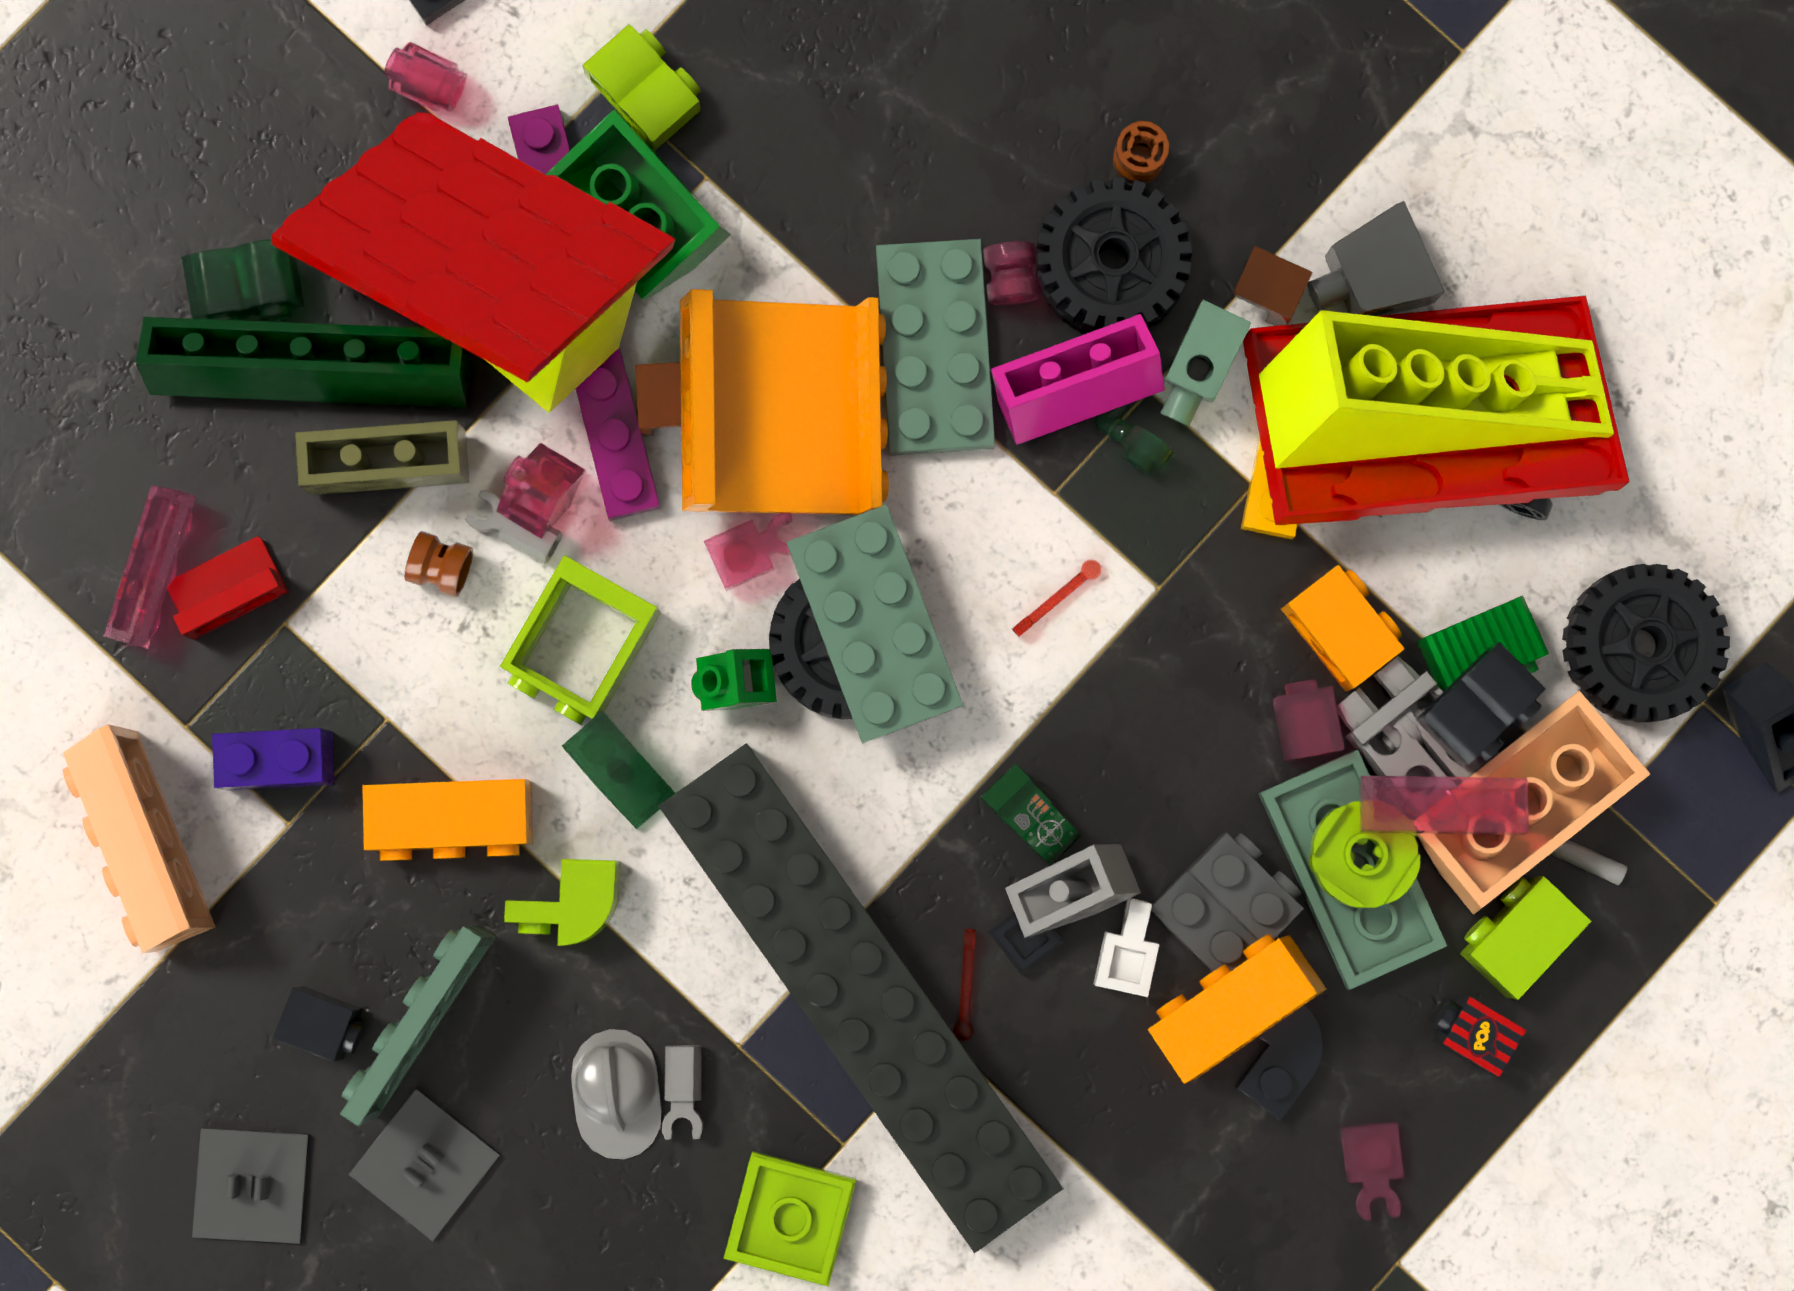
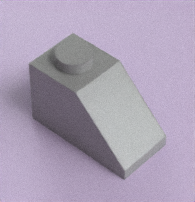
M1121 844L1092 845L1005 888L1025 938L1096 915L1141 893Z

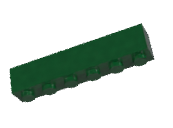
M143 317L136 365L150 395L467 407L472 360L470 351L427 328Z

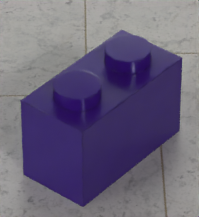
M323 728L212 734L214 788L231 791L335 785L332 731Z

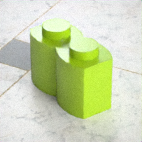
M628 24L590 57L582 67L585 76L602 96L656 150L701 111L700 101L696 97L701 90L683 68L680 67L674 72L661 59L666 54V51L647 29L639 34Z

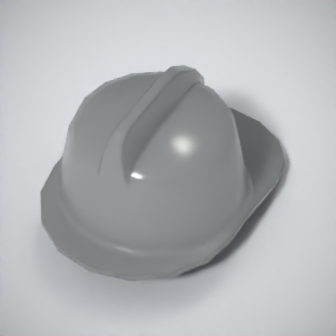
M608 1029L592 1035L580 1046L573 1059L571 1079L576 1122L582 1139L593 1151L606 1158L624 1160L639 1155L654 1142L660 1130L662 1108L657 1066L652 1050L643 1039L627 1030Z

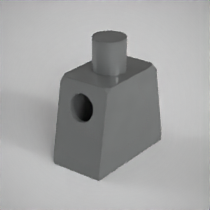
M1405 201L1392 206L1332 245L1325 255L1330 273L1311 280L1307 284L1312 302L1318 311L1344 301L1350 314L1368 316L1390 315L1429 306L1435 303L1445 292Z

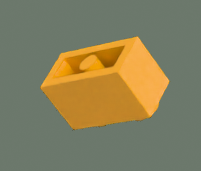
M1337 565L1282 607L1281 610L1345 692L1361 684L1405 648L1398 641L1402 637V633L1392 618L1384 611L1377 614L1365 599L1369 595V591L1363 581L1352 570L1349 569L1344 572Z

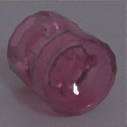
M1012 241L993 244L983 249L984 267L991 274V281L987 284L988 303L993 305H1014L1031 302L1040 297L1039 282L1032 275V266L1036 261L1035 244L1026 241Z

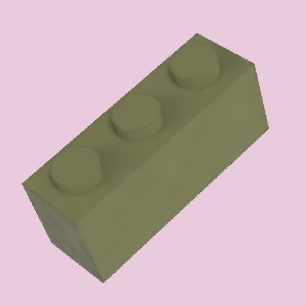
M457 420L295 432L298 486L311 495L469 483L466 430Z

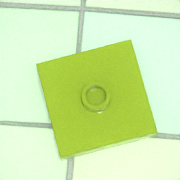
M752 1151L724 1259L829 1287L857 1178Z

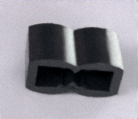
M1498 642L1485 650L1416 718V721L1460 766L1469 765L1473 760L1481 766L1503 746L1504 743L1498 736L1507 726L1513 722L1520 728L1540 710L1542 705L1536 699L1546 688Z

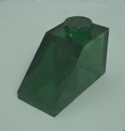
M601 711L562 745L563 749L635 829L640 828L660 810L658 805L675 794V791L614 720L604 711Z

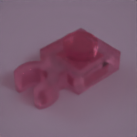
M790 513L776 515L769 522L767 530L758 533L751 519L704 540L726 591L773 571L774 567L769 555L776 552L781 555H791L787 543L780 541L777 537L778 531L782 526L793 522Z
M1386 1122L1341 1127L1347 1182H1363V1189L1356 1200V1209L1360 1218L1371 1220L1369 1207L1371 1201L1376 1197L1385 1198L1389 1216L1399 1217L1401 1210L1400 1200L1396 1193L1389 1189L1388 1179L1404 1178L1398 1123Z

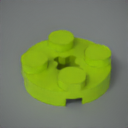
M1353 801L1333 809L1318 824L1311 840L1309 866L1315 874L1320 887L1337 902L1357 908H1376L1386 905L1402 897L1410 889L1418 875L1420 854H1418L1416 833L1410 821L1394 807L1379 801ZM1368 840L1373 841L1376 845L1373 854L1379 860L1374 867L1364 864L1359 869L1353 863L1356 856L1351 849L1355 843L1364 845Z

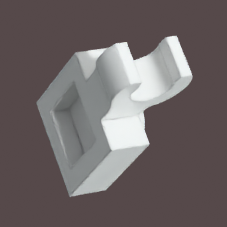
M1128 899L1123 914L1121 935L1105 931L1093 983L1095 986L1148 997L1159 949L1158 943L1144 940L1152 904L1138 899Z

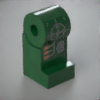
M1017 764L1011 766L979 797L1000 820L1049 866L1058 860L1081 837L1071 823L1052 805L1051 800Z

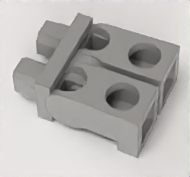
M1397 656L1374 675V678L1392 699L1377 709L1359 687L1339 703L1336 709L1344 724L1351 731L1345 738L1359 751L1364 761L1379 776L1399 802L1397 805L1403 813L1412 821L1454 790L1456 788L1455 785L1462 783L1483 765L1480 766L1473 760L1469 765L1460 766L1416 721V718L1443 691L1436 685L1437 683L1427 671L1419 676L1412 667Z

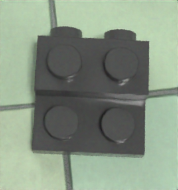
M1222 833L1151 907V913L1211 972L1224 964L1231 971L1248 960L1243 953L1247 947L1269 933L1275 939L1304 909L1296 901L1302 894L1299 888L1282 872L1278 871L1272 877L1257 863L1263 856L1262 852L1242 833H1239L1235 839L1228 833Z

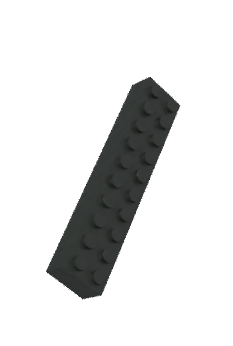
M747 743L658 805L974 1254L1063 1190L1057 1178Z

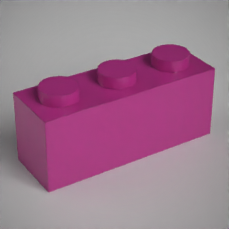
M1141 314L991 369L998 403L1016 445L1165 391L1160 352Z

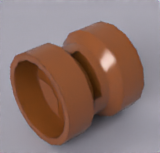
M1138 121L1129 124L1122 130L1113 152L1112 163L1116 174L1119 177H1125V182L1132 184L1135 180L1146 184L1155 180L1161 173L1168 156L1169 142L1167 135L1159 126L1152 122Z
M421 531L411 547L405 567L404 579L419 586L427 583L435 584L441 593L458 597L470 571L473 548L458 542L448 546L441 543L438 536Z

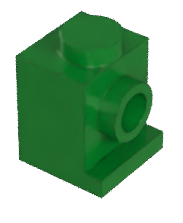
M770 649L726 650L724 653L696 658L697 671L692 677L691 687L695 697L701 702V711L735 710L777 702ZM750 664L753 692H745L743 665Z

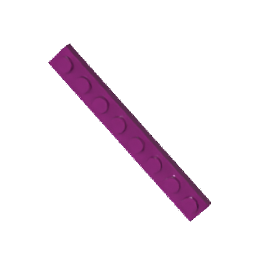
M558 104L507 117L517 158L543 174H546L570 151ZM619 346L605 362L576 388L609 521L661 509L643 436L638 427V416Z

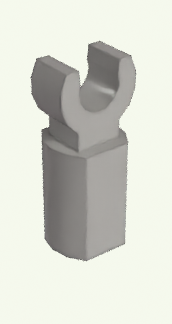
M481 490L478 496L492 505V515L486 520H479L468 514L465 518L467 523L479 532L497 531L499 532L498 539L544 564L548 563L561 541L562 532L518 508H513L511 511L506 510L504 503L496 494Z
M700 1045L665 1046L664 1100L671 1101V1111L664 1117L662 1122L664 1139L673 1138V1123L676 1119L682 1117L687 1118L692 1123L693 1139H700L704 1122L701 1114L695 1109V1101H701L702 1046Z

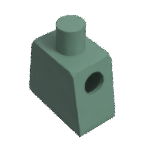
M1205 300L1201 301L1164 378V381L1173 385L1162 408V415L1189 427L1201 400L1203 399L1210 403L1214 402L1252 322ZM1194 358L1203 359L1209 365L1203 381L1194 380L1188 374L1189 367Z

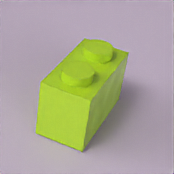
M1544 876L1531 877L1528 881L1521 877L1515 881L1500 899L1505 906L1492 920L1488 916L1482 917L1464 937L1469 944L1462 950L1460 955L1508 999L1519 1000L1591 923V920Z

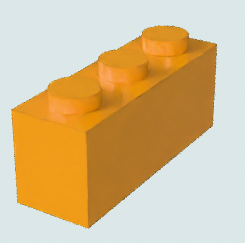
M527 779L363 785L364 850L379 851L380 861L412 860V850L433 849V859L466 858V847H487V857L519 856V845H533L531 781Z
M1270 933L1265 935L1243 951L1248 959L1232 971L1226 964L1222 965L1199 981L1204 990L1187 1001L1184 995L1181 994L1156 1011L1161 1020L1151 1026L1148 1031L1184 1084L1197 1079L1327 990L1290 935L1278 938L1275 941Z

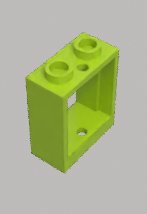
M564 555L499 667L512 674L507 684L534 699L540 690L558 700L553 710L581 725L586 716L599 722L661 612L651 603ZM570 586L636 622L591 702L586 701L525 666Z

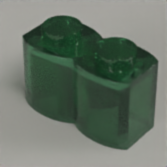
M271 239L245 243L231 248L207 250L181 257L192 319L241 320L260 315L261 321L275 322L292 317L291 310L305 306L296 258L271 245Z

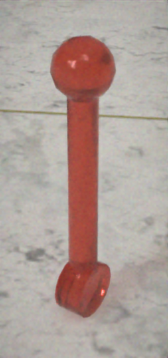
M1093 559L1084 561L1081 566V572L1012 628V631L1019 638L1086 580L1098 578L1102 571L1100 563Z
M966 928L964 930L959 1021L953 1028V1034L959 1041H968L974 1034V1027L969 1021L975 929Z

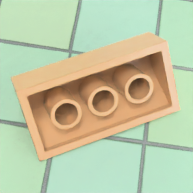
M1578 691L1411 824L1439 874L1474 915L1648 777L1650 773L1585 696Z
M108 724L97 729L63 752L68 767L63 769L65 782L75 798L81 797L88 815L83 818L84 830L91 844L94 847L100 846L108 865L102 868L103 877L111 894L114 897L120 896L127 913V916L122 918V924L130 943L134 947L140 946L142 953L158 952L215 928L138 732Z

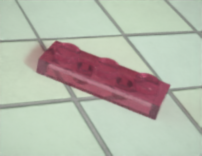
M151 485L103 637L148 649L151 638L157 632L161 622L160 609L167 587L172 583L176 575V558L183 536L188 532L192 524V508L196 496L180 490Z
M1361 776L1359 779L1360 833L1526 835L1529 833L1528 778Z

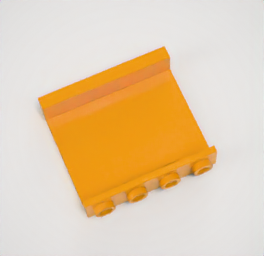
M691 289L680 299L682 511L859 515L882 506V502L886 501L889 491L888 474L886 470L881 468V449L883 450L887 444L888 426L886 419L881 418L880 397H883L886 391L887 374L885 367L880 366L879 345H882L885 339L886 321L884 315L879 314L878 298L868 297L857 306L714 300L713 290Z

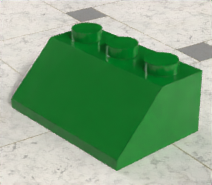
M615 110L609 113L545 174L563 179L606 205L612 202L675 238L673 249L637 281L635 292L644 301L693 271L731 235L636 129Z

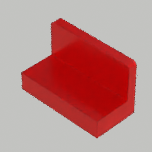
M254 537L166 583V588L179 612L172 617L181 635L193 640L289 593L264 540L260 537Z

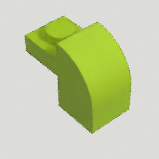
M561 859L560 901L505 900L504 922L518 923V933L550 934L551 924H558V946L578 944L591 939L607 926L615 913L619 898L620 861Z

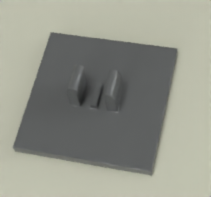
M416 1088L348 1175L431 1241H434L501 1154Z
M201 1128L192 1238L300 1244L302 1241L310 1134Z

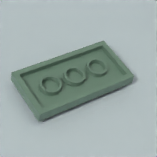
M981 239L876 245L880 314L884 315L886 321V334L882 348L883 363L887 374L885 393L890 456L994 449L995 437Z
M887 504L786 542L862 744L963 707L961 697Z
M1354 750L1258 793L1346 989L1351 990L1447 947L1417 878L1410 889L1398 900L1376 908H1357L1346 906L1331 898L1320 887L1315 874L1311 871L1309 856L1311 853L1312 836L1318 824L1329 812L1353 801L1382 802L1358 750ZM1368 840L1364 845L1357 843L1353 845L1351 851L1356 856L1353 863L1359 869L1364 864H1369L1373 867L1377 864L1379 859L1373 854L1376 846L1373 841Z
M479 925L463 926L457 932L451 929L446 934L433 955L434 958L440 961L437 967L426 978L420 976L404 998L403 1004L409 1007L402 1020H399L396 1024L390 1022L376 1040L372 1050L379 1054L372 1066H369L365 1071L359 1069L344 1089L341 1097L348 1102L340 1115L357 1126L379 1117L496 936Z

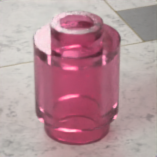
M413 42L407 43L403 49L396 47L389 56L384 70V76L390 78L389 89L434 111L442 108L451 112L457 105L467 81V74L457 69L458 65L456 62Z

